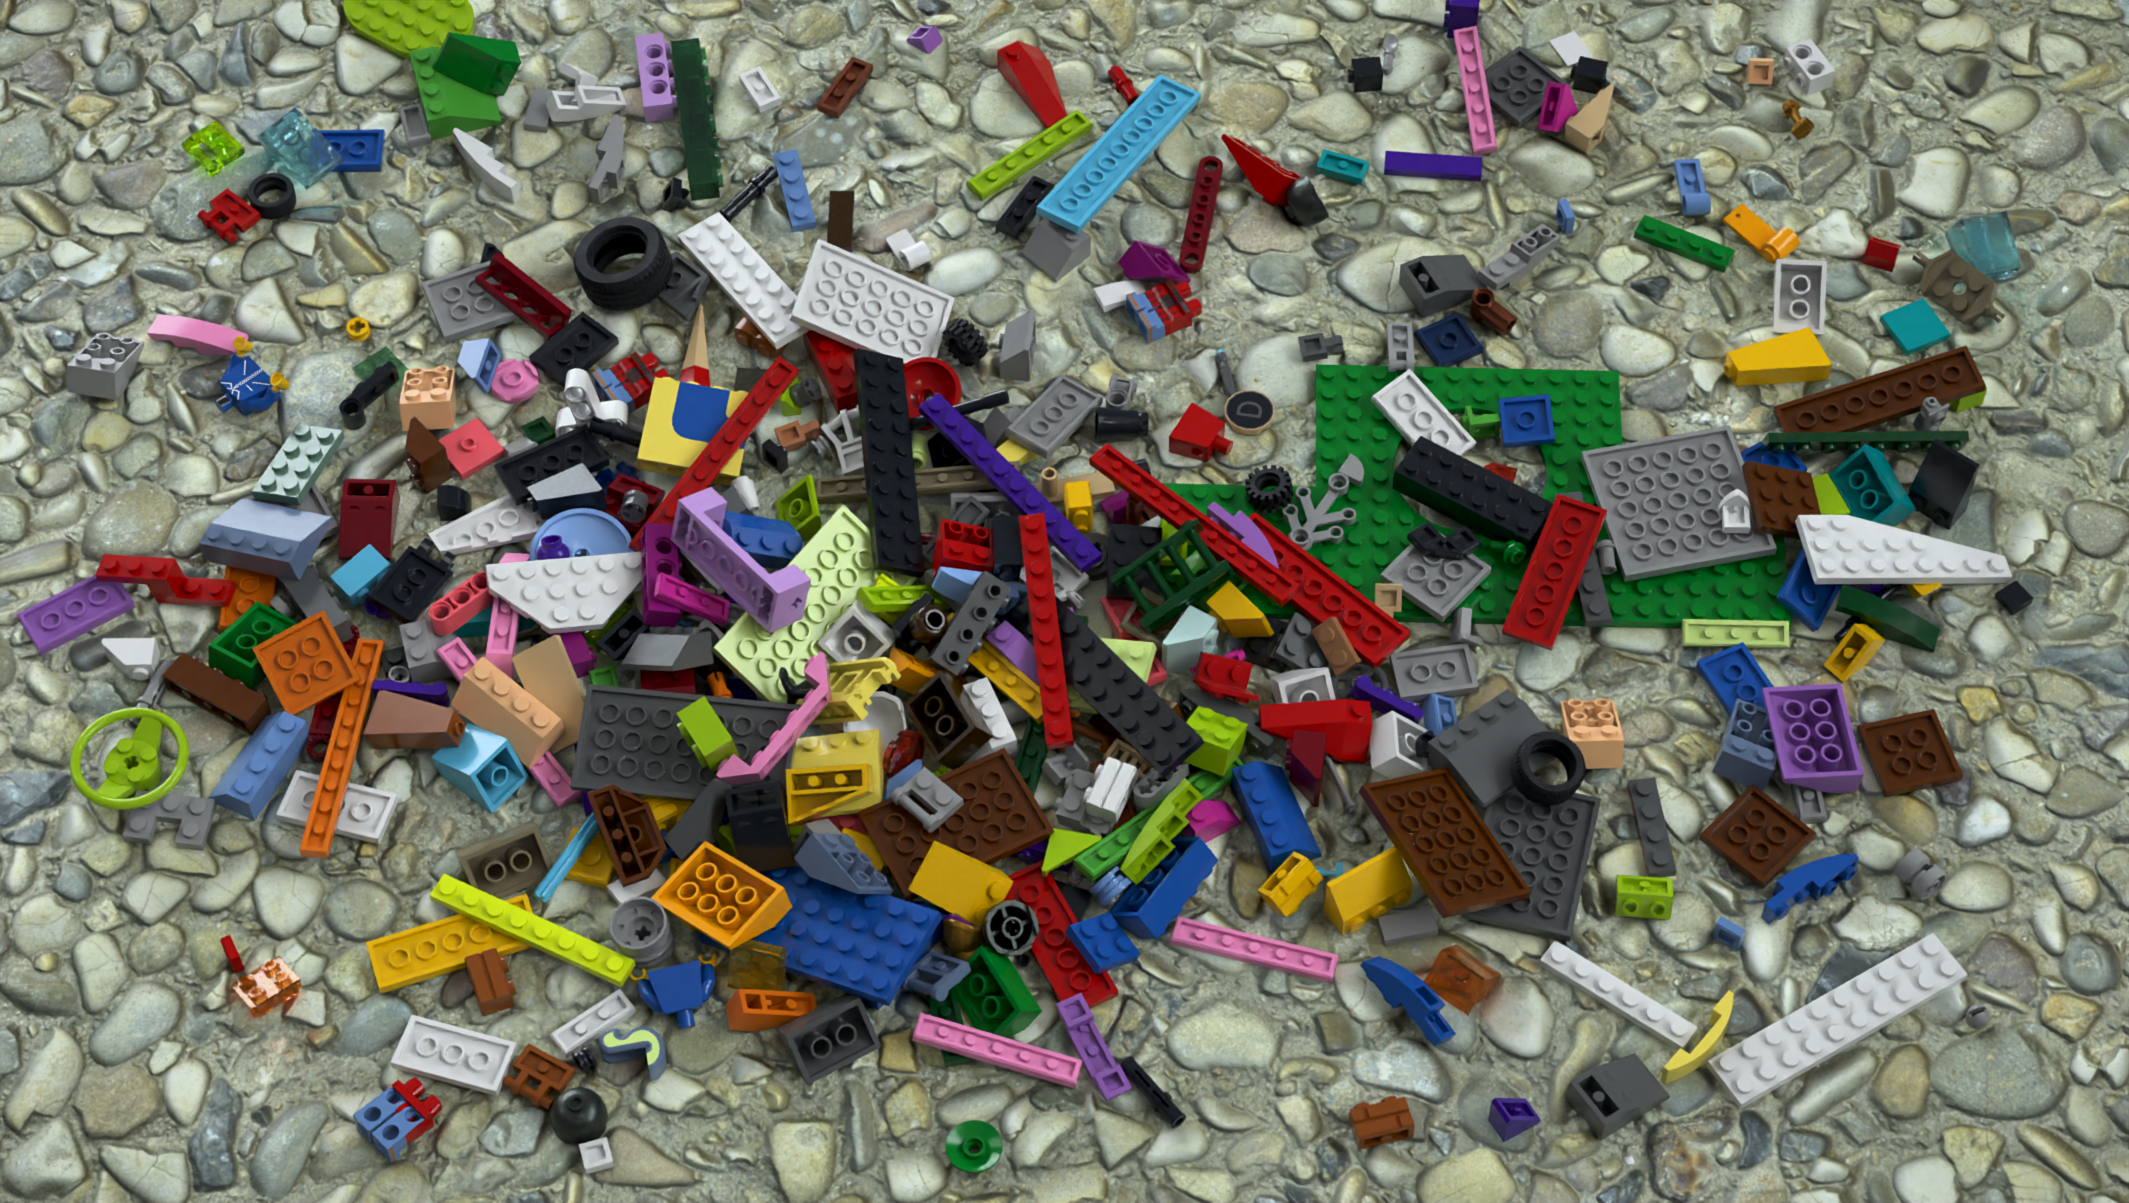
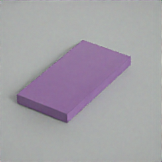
M94 575L16 615L41 656L136 608L122 583L98 581Z

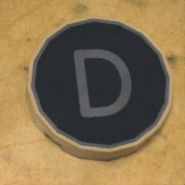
M1255 390L1237 392L1226 402L1224 409L1225 421L1236 433L1243 435L1260 434L1262 430L1270 428L1274 421V404L1264 393Z

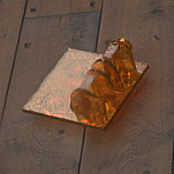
M279 956L266 961L261 967L250 974L243 975L237 982L230 985L250 1007L249 1011L254 1018L258 1015L262 1017L272 1010L268 1001H270L274 1008L278 1007L274 997L277 996L283 1004L285 1003L284 998L289 1000L299 994V990L303 988L300 978Z

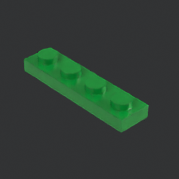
M1647 215L1643 216L1634 231L1633 238L1725 273L1735 253V250Z

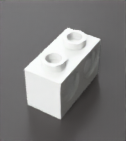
M1812 39L1786 47L1782 61L1783 67L1792 75L1796 85L1807 96L1832 87L1835 70Z

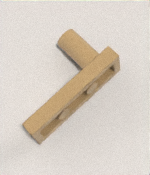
M1047 467L1042 471V483L1034 484L1035 488L1054 507L1064 506V484L1068 482H1090L1092 501L1115 495L1113 482L1100 472L1057 480V471L1052 467Z

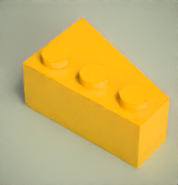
M867 763L785 769L788 824L792 826L802 824L874 793L873 769Z

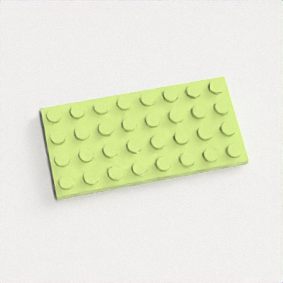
M842 505L786 566L795 564L811 579L802 619L769 633L745 611L712 648V652L763 701L787 704V694L779 678L781 667L786 668L789 679L795 686L806 680L803 672L805 664L812 656L816 657L820 651L825 654L828 666L833 662H837L818 644V641L840 616L859 599L857 593L860 587H873L877 582L875 580L876 577L881 574L886 575L900 586H911L917 579V577L873 569L870 530L845 505Z

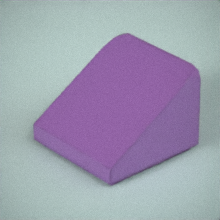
M919 26L906 41L919 50L930 54L942 43L943 38L936 26Z

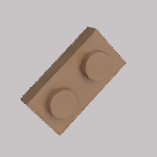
M1330 617L1311 630L1336 676L1343 675L1361 662L1336 617Z

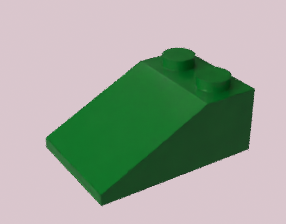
M448 32L432 68L482 93L504 96L521 64L515 42Z
M257 601L208 645V667L220 669L227 677L232 680L238 679L247 688L253 690L267 676L252 648L298 624V622Z

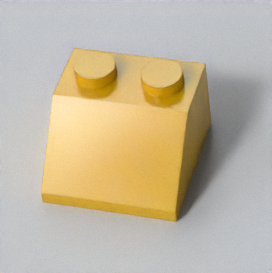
M1230 581L1206 602L1211 610L1208 614L1217 618V628L1223 634L1228 632L1233 638L1271 637L1274 634L1265 615Z

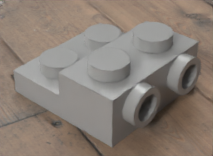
M1076 769L1074 775L1069 774L1066 778L1064 785L1066 792L1063 798L1058 797L1055 801L1054 812L1058 823L1090 833V830L1094 828L1105 838L1111 834L1114 823L1089 815L1086 811V803L1083 802L1087 788H1093L1096 782L1094 779L1095 774Z

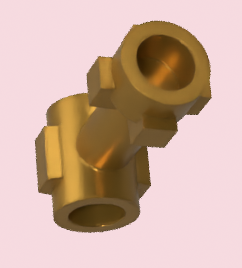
M1790 99L1782 105L1783 115L1787 119H1792L1795 125H1793L1790 131L1798 140H1801L1810 134L1815 126L1809 118L1804 117L1802 119L1799 112L1800 104Z

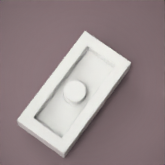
M761 67L739 75V82L760 113L782 104L781 97Z

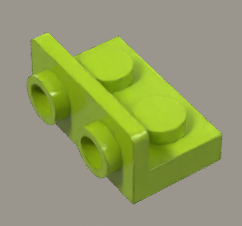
M1617 874L1615 914L1617 916L1669 920L1673 904L1672 879Z

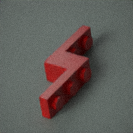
M103 554L95 574L98 581L146 584L157 603L229 607L237 587L233 580L185 577L177 561L173 558Z

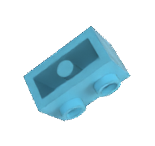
M369 544L332 574L330 579L334 589L355 608L360 603H365L368 594L388 572L391 565Z

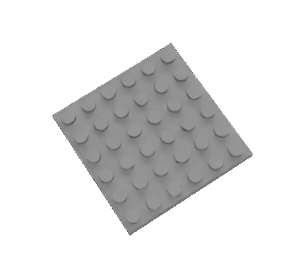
M1730 425L1581 452V460L1598 507L1607 510L1604 525L1609 539L1616 547L1614 553L1624 582L1776 554L1777 547L1772 534L1756 531L1752 509L1749 512L1751 527L1749 534L1723 533L1722 515L1718 507L1722 499L1736 489L1741 490L1749 499L1742 471L1744 461Z

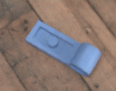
M1699 159L1675 160L1674 170L1684 216L1710 215L1711 199L1710 194L1705 191Z

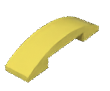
M1729 990L1713 1008L1709 1023L1714 1026L1694 1050L1689 1054L1680 1048L1664 1066L1661 1077L1663 1083L1673 1082L1690 1074L1713 1054L1721 1042L1729 1022L1733 1006V992Z

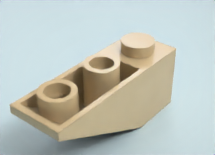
M1611 83L1604 90L1601 89L1590 103H1585L1580 112L1575 116H1571L1565 123L1564 140L1586 154L1602 141L1612 102L1614 84Z

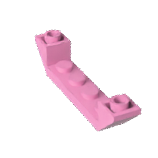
M505 553L499 564L530 561V554ZM494 597L486 659L514 681L516 669L511 657L515 653L520 614L510 608L511 605L500 597L498 599Z
M822 651L816 657L812 656L807 661L803 671L806 680L814 685L816 689H811L806 694L803 705L798 710L795 709L789 714L786 720L787 723L781 731L777 730L772 734L769 739L770 744L764 751L760 750L756 753L751 761V766L734 754L729 759H724L717 769L716 776L719 780L730 782L731 785L763 781L831 700L829 668L826 656Z

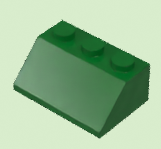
M980 946L966 962H968L971 972L960 983L954 985L959 1003L974 1027L978 1030L1009 1038L1025 1030L1042 1012L1008 956L996 953L989 946Z

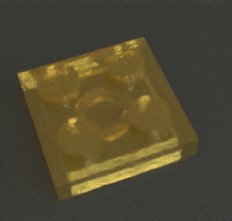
M748 940L730 950L728 987L733 989L784 991L788 948Z

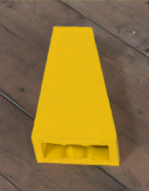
M1810 327L1727 352L1723 369L1725 375L1731 378L1735 386L1825 381L1829 379L1832 363Z

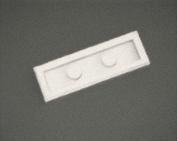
M618 989L551 1033V1040L567 1059L574 1051H579L582 1046H587L604 1032L611 1030L634 1015L636 1008L624 993Z

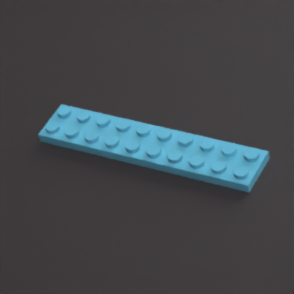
M1159 75L1037 206L1036 214L1079 234L1198 104L1201 93L1163 75Z

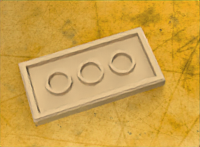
M555 634L511 657L524 689L562 719L566 732L549 749L551 754H557L578 743L585 703L584 692L561 637Z

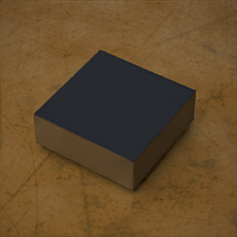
M2017 581L1996 592L1995 599L2011 615L2032 604L2034 599Z

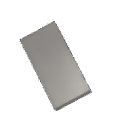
M535 88L523 122L524 130L547 133L551 117L546 107V102L552 90Z
M422 103L398 108L408 148L432 144Z
M1431 907L1381 916L1377 919L1384 945L1438 935V927Z

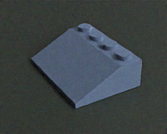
M242 498L210 523L199 545L209 562L300 581L333 518L331 516Z

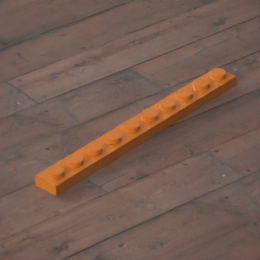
M362 638L357 640L352 663L362 681L343 691L299 849L301 856L327 859L329 857L371 702L373 682L377 680L382 661V651L385 650L384 640Z

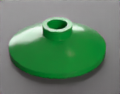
M970 1120L960 1123L951 1130L946 1139L945 1149L948 1160L955 1168L974 1174L991 1169L999 1161L1003 1151V1143L999 1132L992 1125L984 1121ZM975 1148L979 1150V1153L972 1154L969 1151Z

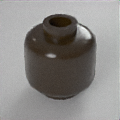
M933 605L922 607L909 620L910 633L916 640L922 643L935 641L945 633L948 626L947 616L943 610Z

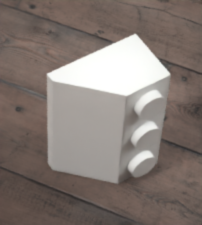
M985 677L963 685L993 734V737L963 765L1002 748L1006 749L1011 759L1017 757V738L988 678Z

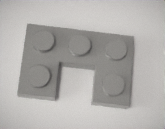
M136 790L135 797L145 795L150 791ZM166 794L149 805L130 809L122 835L124 842L151 845L158 822L180 824L175 840L177 848L204 851L217 808L216 799Z

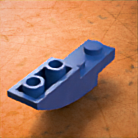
M1856 854L1825 857L1802 865L1776 881L1773 892L1774 897L1765 903L1761 918L1770 924L1775 919H1783L1793 905L1796 903L1798 905L1802 904L1809 896L1815 901L1824 895L1828 897L1836 890L1840 882L1843 880L1847 882L1856 874V865L1859 857Z
M1380 956L1364 961L1360 965L1366 972L1368 979L1382 993L1384 1000L1393 1009L1403 1006L1408 1016L1416 1022L1423 1031L1425 1038L1434 1047L1450 1041L1456 1035L1439 1012L1445 1006L1444 1002L1415 974L1403 966Z

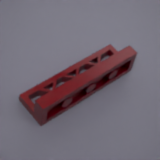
M499 252L492 256L489 269L475 277L474 283L546 340H549L569 323L572 310ZM492 277L499 285L490 284L486 280ZM504 293L514 294L517 299H509ZM522 307L531 308L536 314L526 313L522 310ZM541 322H548L554 327L548 330L541 325Z

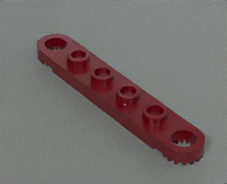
M1207 156L1200 160L1179 256V266L1185 273L1189 272V274H1192V272L1195 274L1197 271L1200 272V269L1204 266L1223 173L1222 161L1214 156ZM1206 165H1207V167H1208L1209 165H1210V166L1213 165V167H1215V168H1217V169H1216V170H1213V171H1208V170H1206L1205 168H1206ZM1191 257V259L1194 258L1198 262L1195 264H1189L1185 260H1187V258L1190 259Z
M354 624L350 627L353 634L352 640L349 639V641L347 640L342 643L351 661L357 640L361 638L359 630ZM343 691L315 706L306 743L308 756L313 761L324 762ZM319 744L327 745V748L322 753L317 751L315 753L313 750Z

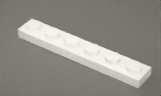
M1556 940L1540 959L1539 965L1677 1050L1680 1048L1684 1050L1697 1033L1698 1027Z

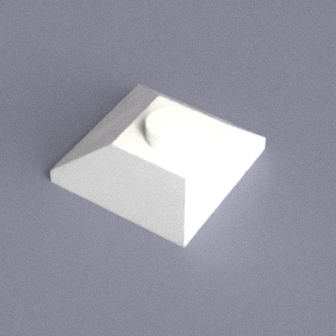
M1328 667L1292 670L1270 677L1276 704L1336 700Z

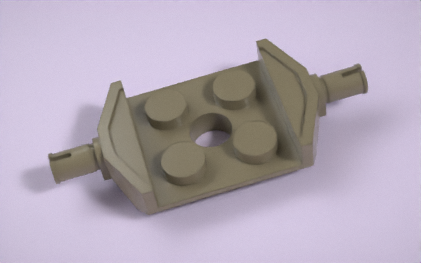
M1949 250L1933 259L1927 258L1920 251L1915 253L1917 256L1914 255L1912 259L1924 267L1919 289L1964 324L1972 323L1983 315L1990 316L1997 323L2002 321L2000 318L2003 319L2005 317V314L2001 313L1993 305L1997 295V283L1974 268L1953 250ZM1959 283H1965L1967 286L1966 291L1961 295L1954 294V287Z

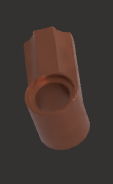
M1486 288L1475 290L1471 300L1470 315L1476 320H1484L1502 335L1509 333L1516 324L1517 317L1494 300L1495 296L1491 290Z

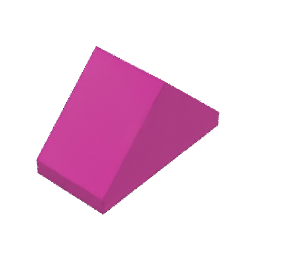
M1548 81L1537 129L1559 132L1565 126L1566 121L1579 112L1569 85Z

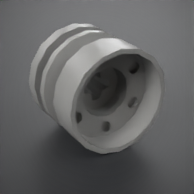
M633 897L622 902L613 911L610 918V933L619 953L635 960L636 966L634 968L653 969L663 964L671 956L675 947V934L662 905L657 901L647 897Z

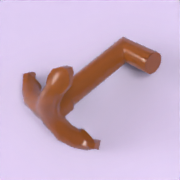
M1072 709L1070 711L1072 732L1101 743L1100 751L1105 754L1113 744L1114 738L1074 721L1081 713L1077 709ZM1058 748L1060 753L1064 752V748Z

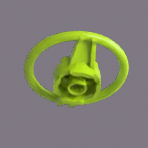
M136 707L113 711L91 723L76 740L70 756L71 778L78 791L95 805L110 810H127L143 807L161 799L178 784L188 765L189 744L184 731L178 723L162 712ZM129 718H142L132 738L119 740L117 746L107 754L103 766L107 778L95 792L88 786L81 772V757L87 743L98 731L114 722ZM165 726L173 734L177 742L178 759L168 779L153 790L162 776L158 752ZM148 789L151 791L139 797L126 799L129 796L134 797L136 790L145 791Z

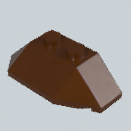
M614 784L588 792L587 796L598 830L621 885L626 887L650 878L666 853L667 848L649 802L620 789V787Z

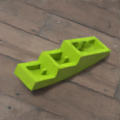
M1186 778L1165 798L1147 821L1120 868L1136 885L1176 847L1171 840L1190 822L1185 815L1204 798Z

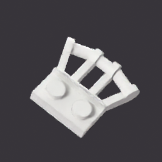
M858 404L857 408L841 410L840 414L827 425L824 423L820 426L836 446L844 476L864 472L861 436L855 438L851 420L859 418ZM841 425H844L848 440L844 443H841L833 433Z

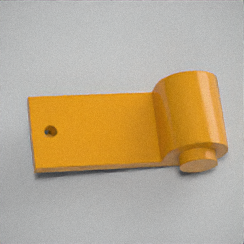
M1743 203L1722 220L1725 225L1761 254L1769 263L1775 264L1776 259L1786 258L1800 243L1794 231L1786 227L1778 232L1774 231Z

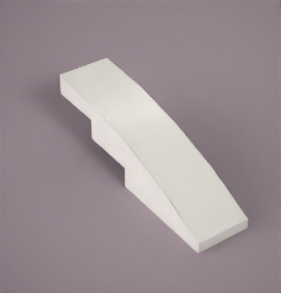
M454 128L455 145L466 163L495 192L515 204L520 199L518 183L507 176L505 165L495 160L493 148L458 128Z

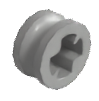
M818 436L816 441L811 440L808 443L811 453L818 461H823L824 456L829 457L832 455V450L824 437Z

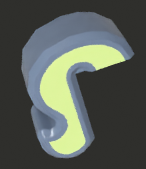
M638 1027L629 1031L624 1037H621L620 1030L616 1028L608 1030L601 1035L599 1039L601 1055L609 1064L647 1057L651 1082L659 1079L666 1070L667 1055L661 1035L652 1028Z

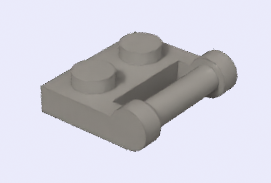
M926 767L920 770L902 787L896 788L890 796L892 802L903 806L923 823V828L929 833L937 829L964 805L963 798ZM912 794L914 797H916L921 803H923L927 808H929L934 813V815H929L913 800H911L909 796Z

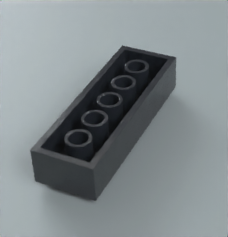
M1423 436L1418 438L1394 470L1392 489L1491 540L1508 542L1514 539L1516 542L1523 543L1527 548L1525 558L1529 556L1537 545L1553 506L1552 502Z

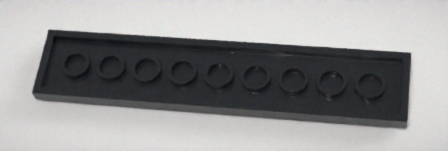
M857 348L853 356L873 569L921 578L925 573L903 358Z
M1027 595L1002 617L1034 647ZM1055 595L1066 682L1165 778L1205 743L1202 737Z

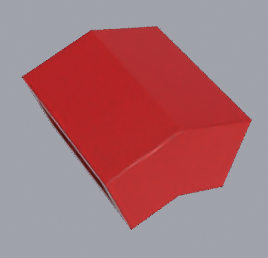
M1871 236L1862 264L1893 272L1901 245Z

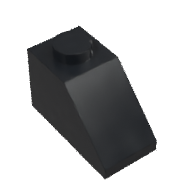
M632 608L596 643V646L614 661L622 660L626 657L638 635L650 632V627L653 626L643 625V616Z

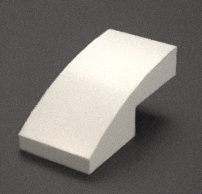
M1138 280L1114 282L1094 288V295L1104 312L1123 305L1127 309V294L1136 292L1139 295L1146 292Z
M655 868L650 878L626 887H623L620 881L616 880L608 885L607 889L618 905H620L622 902L633 897L651 898L667 880Z

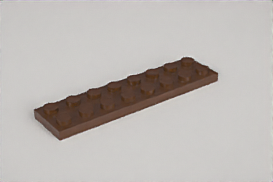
M1963 346L1774 406L1773 413L1782 433L1857 432L1921 411L1920 408L1925 398L1935 397L1939 404L1942 405L1986 391V384L1967 346Z

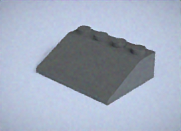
M1506 689L1428 742L1429 765L1435 770L1447 768L1461 790L1482 807H1486L1515 787L1511 777V761L1523 741L1533 734L1548 730L1526 702ZM1543 752L1529 755L1531 771L1534 774L1556 759V757Z

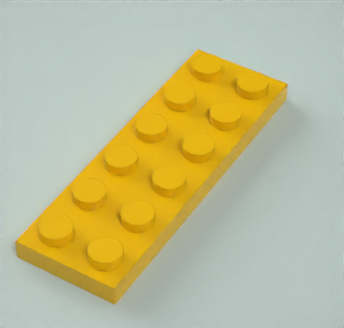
M527 893L503 900L533 914ZM462 914L366 942L380 993L466 968L464 959L467 956L476 953L481 954L483 951L492 948L497 949L499 957L532 948L530 945Z

